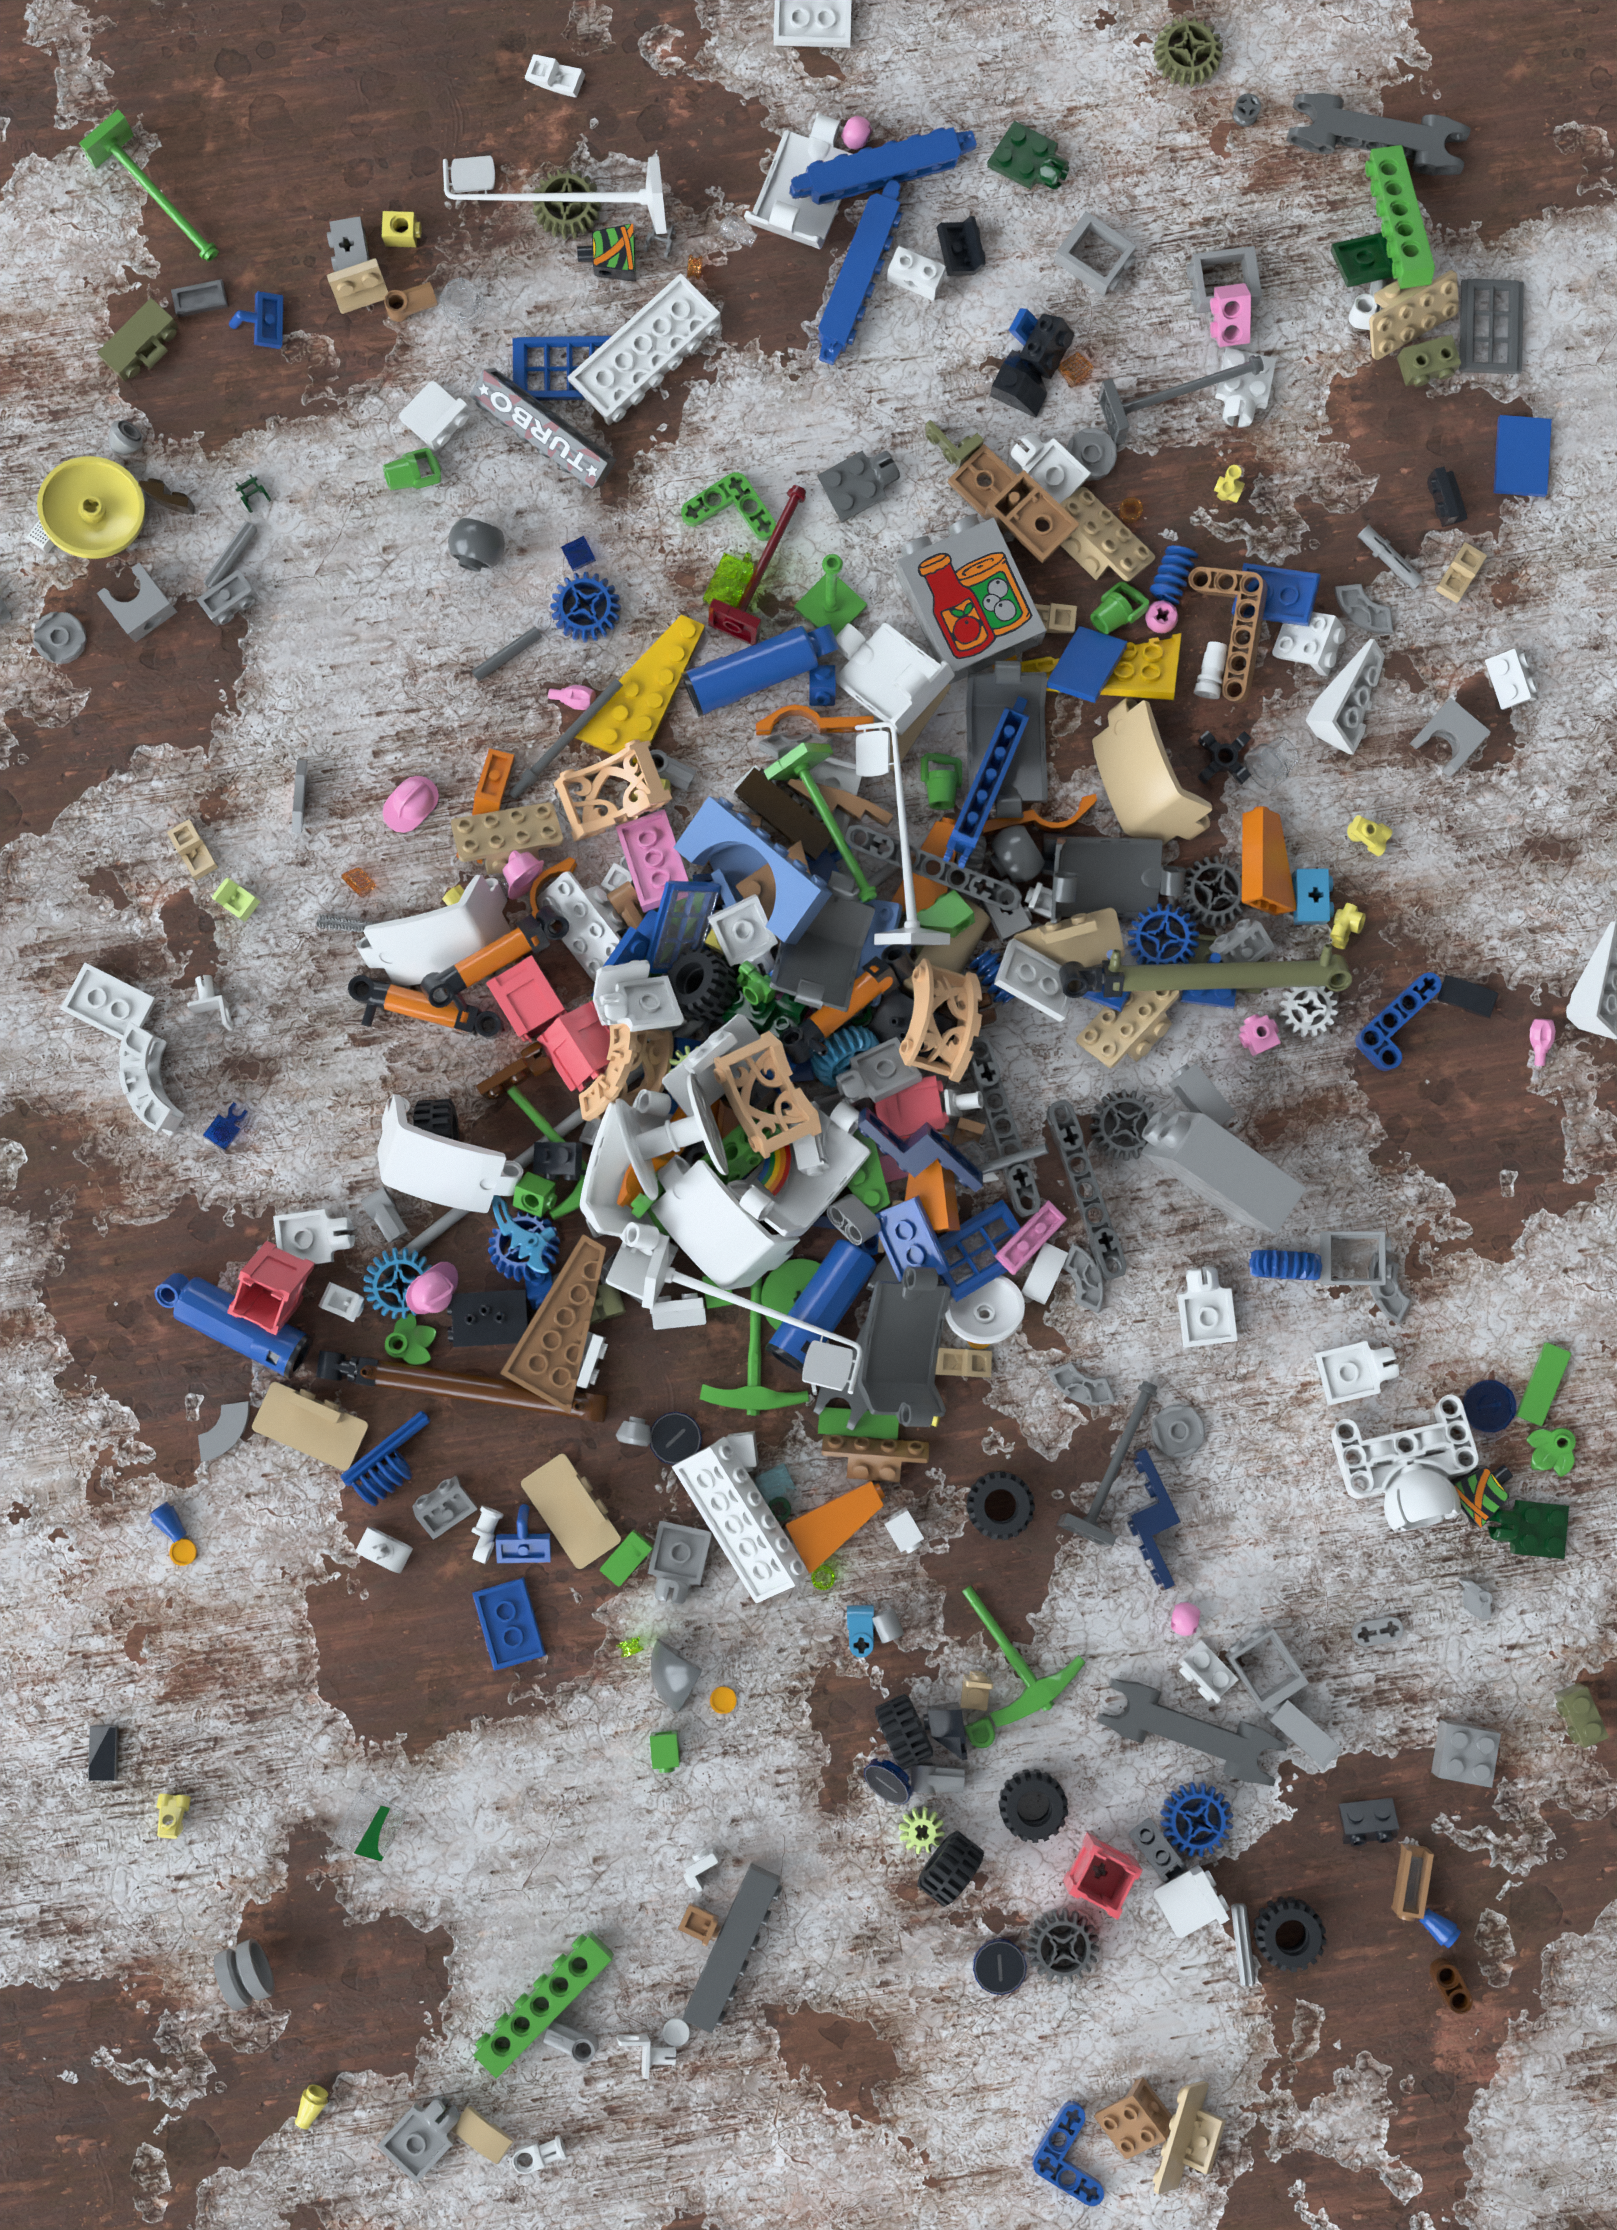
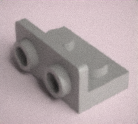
M1251 917L1239 921L1233 930L1216 938L1214 944L1209 947L1212 953H1219L1221 955V963L1257 962L1276 948L1262 924Z
M457 1476L442 1481L437 1489L429 1494L420 1496L412 1506L415 1517L433 1540L477 1510L475 1502L461 1486Z

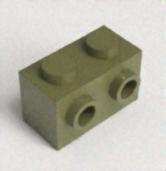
M1452 335L1402 348L1397 357L1406 386L1415 384V387L1423 386L1429 383L1431 379L1438 377L1440 380L1448 379L1455 375V372L1461 365Z
M1576 1683L1554 1693L1557 1700V1710L1561 1717L1566 1720L1568 1725L1567 1733L1573 1743L1587 1748L1609 1738L1588 1687Z

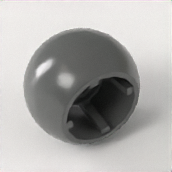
M461 518L453 525L449 533L448 548L450 555L459 560L458 565L460 567L481 572V568L491 569L501 560L505 548V539L503 532L495 526L475 519Z
M1023 825L1004 828L992 840L991 847L995 854L989 858L1001 877L1008 874L1012 882H1026L1037 876L1043 869L1045 861Z

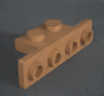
M823 1435L822 1455L848 1457L846 1478L900 1482L902 1462L928 1463L929 1443Z

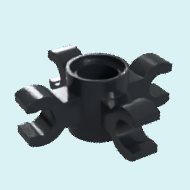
M1207 730L1198 742L1212 754L1211 764L1197 778L1205 785L1218 771H1229L1234 779L1242 785L1251 776V773L1237 762L1238 752L1249 742L1251 737L1243 731L1231 744H1220ZM1218 753H1227L1231 759L1230 763L1221 762L1218 758Z

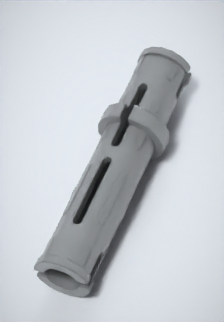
M1370 524L1358 534L1357 537L1373 551L1372 555L1375 558L1378 556L1412 591L1423 581L1424 577L1389 545L1391 542L1388 539L1384 540Z

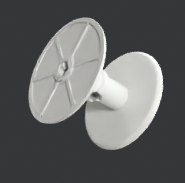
M693 1073L687 1076V1088L694 1115L672 1123L666 1120L665 1125L642 1133L627 1102L620 1098L616 1099L617 1119L629 1159L644 1192L652 1201L658 1196V1184L651 1158L672 1150L679 1152L680 1147L703 1140L717 1170L722 1175H728L729 1172L726 1153L706 1095Z

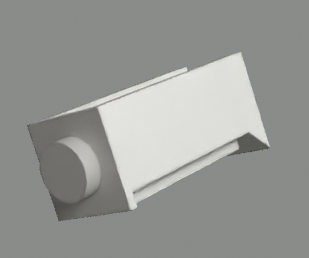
M815 1101L810 1102L816 1110L819 1109L820 1105ZM790 1124L789 1127L792 1128L798 1124ZM822 1132L813 1137L811 1134H808L793 1142L800 1172L811 1177L823 1174L824 1169L830 1168V1165L825 1162L828 1159Z

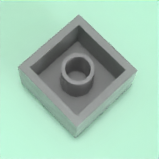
M1440 1719L1431 1773L1438 1778L1492 1788L1501 1733L1491 1728Z

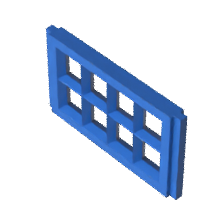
M612 336L512 338L513 382L538 401L587 400L578 390H573V385L568 381V376L579 367L573 366L572 347H589L590 357L595 352V347H601ZM544 347V366H528L527 348ZM550 347H566L567 366H550ZM528 371H544V390H528ZM550 371H567V390H550Z

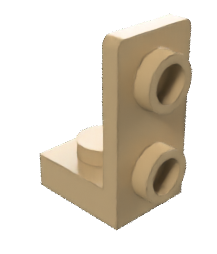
M972 1670L970 1675L963 1674L961 1708L987 1711L989 1689H993V1682L990 1677L986 1676V1672Z

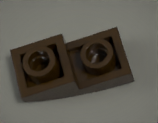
M159 479L139 480L138 486L158 504L180 513L193 515L195 505L186 494L172 492V495H170L171 491Z

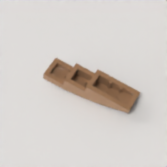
M790 779L788 789L816 807L804 782ZM816 783L832 815L839 809L859 823L864 815H867L885 828H888L893 820L891 813L870 801L844 790Z

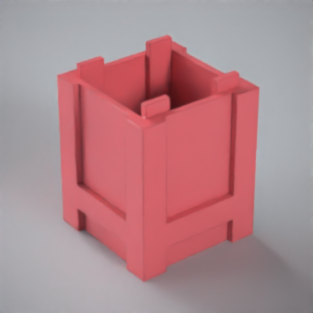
M532 955L486 982L518 1037L524 1043L529 1041L532 1044L531 1038L549 1028L558 1017L567 1013Z
M593 1000L558 1017L537 1038L571 1092L577 1088L579 1092L583 1091L586 1088V1083L596 1079L600 1073H605L610 1060H607L610 1046L611 1025H601Z
M936 1075L924 1077L917 1084L877 1103L873 1102L875 1115L901 1139L909 1138L926 1122L936 1130H939V1132H943V1129H945L949 1122V1117L946 1112L942 1113L939 1094H941V1091H944L942 1080L937 1081Z
M266 1241L240 1271L238 1278L240 1283L237 1293L227 1313L235 1317L247 1319L260 1325L267 1332L277 1335L301 1305L304 1297L302 1293L315 1263L306 1258L302 1260L276 1248L275 1244Z
M1087 1832L1082 1841L1083 1845L1070 1871H1067L1063 1879L1064 1885L1070 1895L1078 1899L1082 1897L1106 1910L1108 1915L1118 1920L1123 1911L1122 1905L1135 1879H1139L1143 1869L1134 1856L1121 1852ZM1101 1863L1105 1864V1875L1096 1877L1095 1871L1092 1869L1093 1866H1099Z

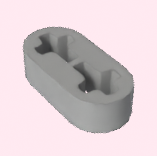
M1384 1616L1355 1623L1351 1629V1636L1357 1644L1368 1647L1399 1640L1403 1635L1404 1627L1399 1619L1392 1616ZM1388 1622L1397 1626V1629L1393 1630V1635L1391 1636L1388 1632H1380V1629L1388 1627ZM1362 1627L1368 1631H1375L1374 1634L1367 1635L1366 1641L1358 1637V1633L1362 1632Z

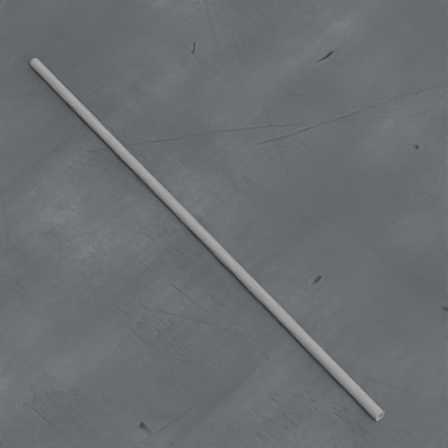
M930 830L913 842L911 846L920 849ZM910 851L911 861L916 857L913 851ZM887 863L869 877L867 882L870 887L875 886L877 889L902 868ZM857 887L853 890L852 900L860 902L861 900L857 896L860 890ZM778 950L772 954L774 962L776 961ZM759 965L758 968L761 972V975H767L766 971H763ZM693 1019L689 1020L687 1024L672 1034L673 1046L675 1037L688 1039L703 1027L704 1022ZM642 1063L629 1073L626 1080L627 1086L644 1074ZM581 1107L553 1128L561 1138L585 1121L582 1119ZM544 1135L537 1142L551 1141ZM534 1144L513 1160L519 1163L523 1169L533 1162ZM458 1208L451 1209L405 1246L408 1248V1256H411L414 1250L420 1252L470 1211ZM403 1248L398 1251V1255H402ZM393 1265L382 1272L386 1277L393 1273Z

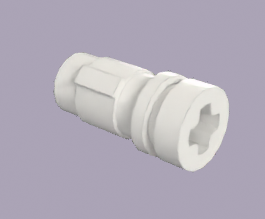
M1208 642L1202 662V671L1197 677V682L1199 683H1196L1194 694L1208 699L1220 698L1221 686L1223 685L1221 677L1227 660L1228 646L1226 644Z

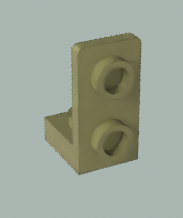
M932 420L926 423L925 435L933 445L937 444L943 450L942 453L945 459L950 464L955 463L958 468L984 443V439L976 433L972 437H965L958 444L957 447L959 449H957Z

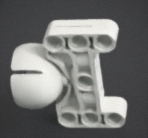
M1446 1395L1436 1404L1434 1409L1436 1424L1363 1441L1359 1428L1353 1420L1342 1419L1332 1430L1331 1439L1348 1494L1355 1499H1362L1385 1493V1517L1389 1526L1395 1532L1413 1530L1443 1521L1444 1515L1446 1519H1452L1460 1515L1461 1504L1459 1495L1454 1485L1447 1478L1470 1473L1478 1464L1479 1457L1463 1404L1457 1396ZM1450 1404L1453 1406L1455 1413L1453 1415L1446 1414L1442 1409V1405ZM1347 1428L1350 1430L1351 1438H1342L1339 1435L1338 1429ZM1450 1430H1459L1462 1434V1440L1453 1439L1450 1435ZM1398 1442H1407L1410 1445L1411 1451L1408 1453L1402 1452L1398 1447ZM1442 1451V1453H1439V1454H1435V1455H1431V1456H1426V1457L1424 1456V1455H1427V1454H1432V1453H1436V1452ZM1346 1454H1355L1359 1459V1464H1350L1346 1459ZM1458 1455L1467 1456L1470 1460V1466L1461 1465L1458 1461ZM1390 1463V1465L1372 1469V1467ZM1355 1479L1363 1480L1366 1483V1490H1357L1353 1481Z

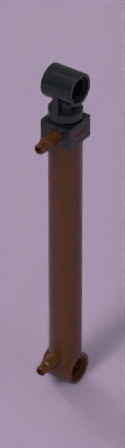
M324 1350L319 1352L315 1375L318 1378L342 1381L343 1375L347 1376L348 1382L397 1389L594 1422H605L609 1398L607 1395L575 1391L569 1414L511 1380L369 1357L352 1356L350 1360H345L346 1354Z

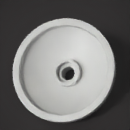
M974 1273L961 1278L956 1282V1284L961 1283L965 1279L974 1275ZM1000 1275L958 1302L950 1294L945 1317L951 1329L961 1338L978 1344L996 1343L1011 1336L1021 1325L1025 1312L1024 1298L1019 1288L1010 1279ZM987 1315L989 1318L983 1319L981 1316Z

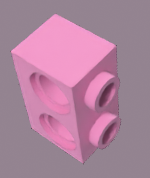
M1246 284L1214 287V298L1210 299L1211 313L1214 314V322L1210 323L1211 337L1216 339L1219 347L1250 343L1251 294ZM1234 301L1232 305L1226 306L1228 302ZM1234 325L1230 330H1225L1227 327Z

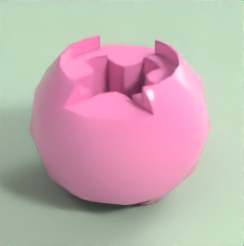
M858 115L850 118L841 134L843 143L854 150L863 148L872 132L870 122Z
M1161 600L1149 606L1145 614L1147 626L1153 632L1162 634L1171 631L1176 626L1178 613L1174 605ZM1158 612L1161 615H1167L1165 622L1163 619L1157 620Z
M1180 1602L1175 1605L1171 1628L1181 1636H1191L1196 1633L1200 1619V1610L1189 1602Z

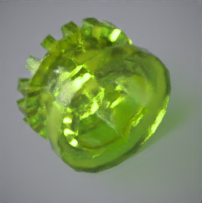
M820 1565L811 1574L813 1586L820 1590L831 1588L835 1582L833 1570L829 1566ZM820 1570H824L825 1574L831 1575L830 1582L826 1585H822L821 1581L816 1582L815 1576Z
M640 1636L631 1638V1642L628 1639V1643L623 1641L617 1644V1647L622 1649L621 1658L644 1650V1647L639 1645Z

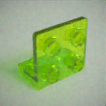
M746 552L743 560L724 553L702 598L703 602L710 605L712 599L715 598L736 608L743 594V587L745 584H748L754 572L752 554Z

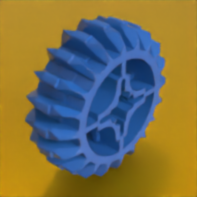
M586 571L583 574L584 578L581 579L578 573H574L575 580L572 582L568 577H565L566 587L560 584L557 585V590L561 594H552L553 600L556 601L550 604L551 610L556 611L552 614L553 620H559L556 623V627L558 629L564 628V636L567 637L573 632L572 638L574 641H577L579 636L582 635L584 643L588 642V636H592L593 640L597 642L598 633L606 637L607 632L605 628L614 630L615 626L611 621H619L620 617L615 612L621 611V605L617 604L620 597L618 594H613L616 590L614 585L607 587L609 583L607 578L599 582V574L597 573L593 575L592 579H589V573ZM591 589L599 593L594 592L593 594L585 595L580 590ZM573 595L576 603L570 609L571 612L565 615L566 603L570 596ZM606 599L607 608L605 614L599 620L596 610L601 606V602ZM580 600L583 604L590 606L591 614L586 609H582ZM586 619L591 625H578L573 623V621L578 622Z
M1160 903L1157 904L1158 911L1154 913L1150 906L1147 907L1149 914L1147 917L1140 912L1138 917L1142 922L1132 921V926L1137 930L1128 931L1129 936L1136 938L1129 940L1128 946L1136 947L1130 953L1132 956L1140 955L1136 960L1137 964L1141 965L1145 961H1147L1145 965L1178 964L1180 961L1183 964H1189L1185 956L1188 955L1194 958L1196 955L1190 947H1199V942L1191 940L1199 937L1198 931H1191L1197 926L1196 922L1187 923L1191 915L1186 913L1180 917L1183 911L1181 907H1178L1173 913L1172 904H1168L1166 911H1163ZM1163 919L1161 926L1157 930L1144 932L1150 924ZM1171 920L1183 928L1185 938H1179V935L1171 932ZM1166 928L1167 937L1170 941H1166V944H1163L1161 948L1160 941L1157 938L1158 936L1161 937V934H1165ZM1142 940H1148L1149 943L1156 945V958L1150 956L1143 949ZM1183 946L1176 955L1164 959L1166 952L1170 948Z
M518 1211L516 1218L510 1215L519 1227L529 1232L540 1234L548 1227H551L556 1235L558 1233L556 1228L552 1227L551 1221L549 1219L544 1220L543 1216L538 1217L536 1215L534 1217V1214L529 1212L524 1216L520 1211ZM493 1228L492 1233L495 1237L489 1238L491 1247L488 1248V1252L492 1256L490 1260L493 1265H496L497 1271L499 1273L504 1272L505 1277L508 1279L514 1275L515 1280L518 1282L522 1276L530 1282L532 1274L540 1278L541 1273L530 1268L527 1265L528 1261L521 1262L522 1260H529L530 1255L520 1259L518 1257L520 1245L514 1249L510 1246L505 1254V1247L509 1239L511 1238L512 1240V1233L504 1236L500 1229ZM557 1236L546 1242L548 1246L544 1247L541 1254L542 1263L549 1270L550 1268L547 1264H556V1259L553 1255H557L560 1252L557 1247L560 1244V1239Z
M1254 1250L1251 1252V1259H1249L1250 1274L1254 1277L1315 1281L1320 1279L1322 1272L1321 1256L1316 1253Z
M1189 1782V1790L1187 1791L1181 1784L1179 1785L1181 1794L1177 1795L1172 1790L1170 1794L1174 1800L1172 1802L1168 1799L1164 1800V1804L1169 1807V1810L1161 1809L1160 1811L1161 1815L1168 1817L1160 1821L1161 1826L1168 1827L1163 1831L1165 1837L1172 1836L1169 1844L1171 1846L1178 1844L1177 1850L1180 1853L1184 1852L1187 1848V1854L1192 1857L1195 1849H1197L1199 1856L1203 1857L1205 1854L1204 1849L1207 1848L1210 1854H1213L1214 1848L1212 1845L1216 1843L1219 1848H1222L1223 1843L1219 1839L1221 1837L1224 1839L1230 1838V1835L1224 1830L1233 1829V1824L1226 1821L1233 1818V1813L1226 1811L1231 1805L1228 1801L1222 1802L1225 1797L1222 1792L1215 1795L1216 1788L1214 1786H1210L1206 1791V1784L1200 1782L1198 1790H1196L1195 1783ZM1202 1798V1801H1198L1196 1806L1192 1808L1182 1806L1191 1799ZM1211 1802L1217 1810L1216 1825L1208 1820L1207 1817L1210 1810L1208 1806ZM1177 1813L1186 1819L1183 1836L1178 1833L1176 1828ZM1188 1814L1195 1817L1200 1816L1206 1824L1197 1821L1194 1823ZM1200 1831L1211 1833L1203 1839L1191 1840Z

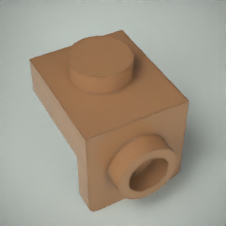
M689 1903L678 1926V1930L701 1940L702 1945L707 1947L710 1940L713 1942L716 1940L721 1926L717 1925L719 1916L693 1903Z

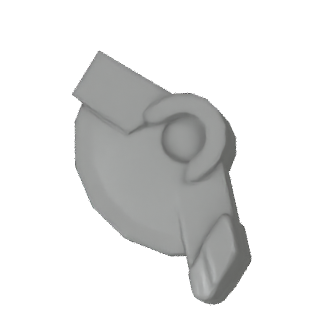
M1469 1577L1459 1578L1458 1582L1465 1587L1462 1594L1465 1608L1482 1620L1491 1619L1490 1604L1493 1599L1492 1595L1486 1589L1480 1588Z

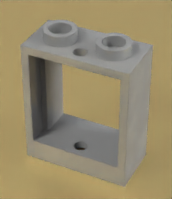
M1085 211L1056 251L1054 262L1105 296L1109 289L1112 291L1116 289L1122 279L1119 276L1124 269L1128 271L1137 257L1134 256L1137 246ZM1089 230L1123 253L1106 278L1072 255Z
M1255 246L1193 254L1186 270L1188 280H1192L1193 289L1190 290L1192 305H1196L1197 313L1211 312L1210 299L1214 298V296L1206 297L1202 266L1241 261L1243 280L1251 294V306H1258L1262 297ZM1234 301L1228 302L1226 306L1232 305Z
M1186 1063L1171 1075L1174 1080L1168 1085L1190 1112L1205 1114L1220 1126L1236 1114L1197 1063L1191 1067Z
M1320 1231V1256L1322 1263L1320 1285L1386 1286V1280H1391V1264H1386V1253H1391V1237H1386L1385 1231ZM1332 1239H1379V1279L1332 1278Z
M1262 1625L1250 1633L1252 1637L1245 1642L1239 1640L1233 1643L1228 1648L1229 1652L1225 1656L1259 1709L1265 1713L1308 1685L1309 1682L1274 1628L1270 1626L1265 1628ZM1269 1638L1293 1675L1260 1696L1237 1661V1658Z

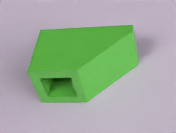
M955 890L948 894L940 895L934 905L917 913L920 928L949 933L950 938H955L975 923L973 910Z

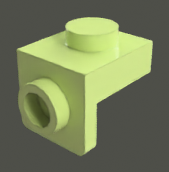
M228 877L212 896V899L243 922L247 921L261 902Z

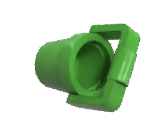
M429 448L405 453L402 455V458L383 465L384 476L390 491L412 487L420 489L438 484L442 480L441 466L437 457L433 456ZM427 457V462L434 475L421 478L416 460Z
M1119 582L1101 597L1102 603L1091 614L1090 618L1095 628L1100 633L1107 635L1123 624L1135 622L1149 609V600L1134 587L1129 586L1125 582ZM1123 591L1141 606L1133 612L1129 602L1119 592Z
M926 753L920 760L921 781L925 782L927 787L929 807L935 810L954 808L957 788L962 786L961 759L951 757L948 754ZM928 761L944 765H954V771L934 770L928 772Z

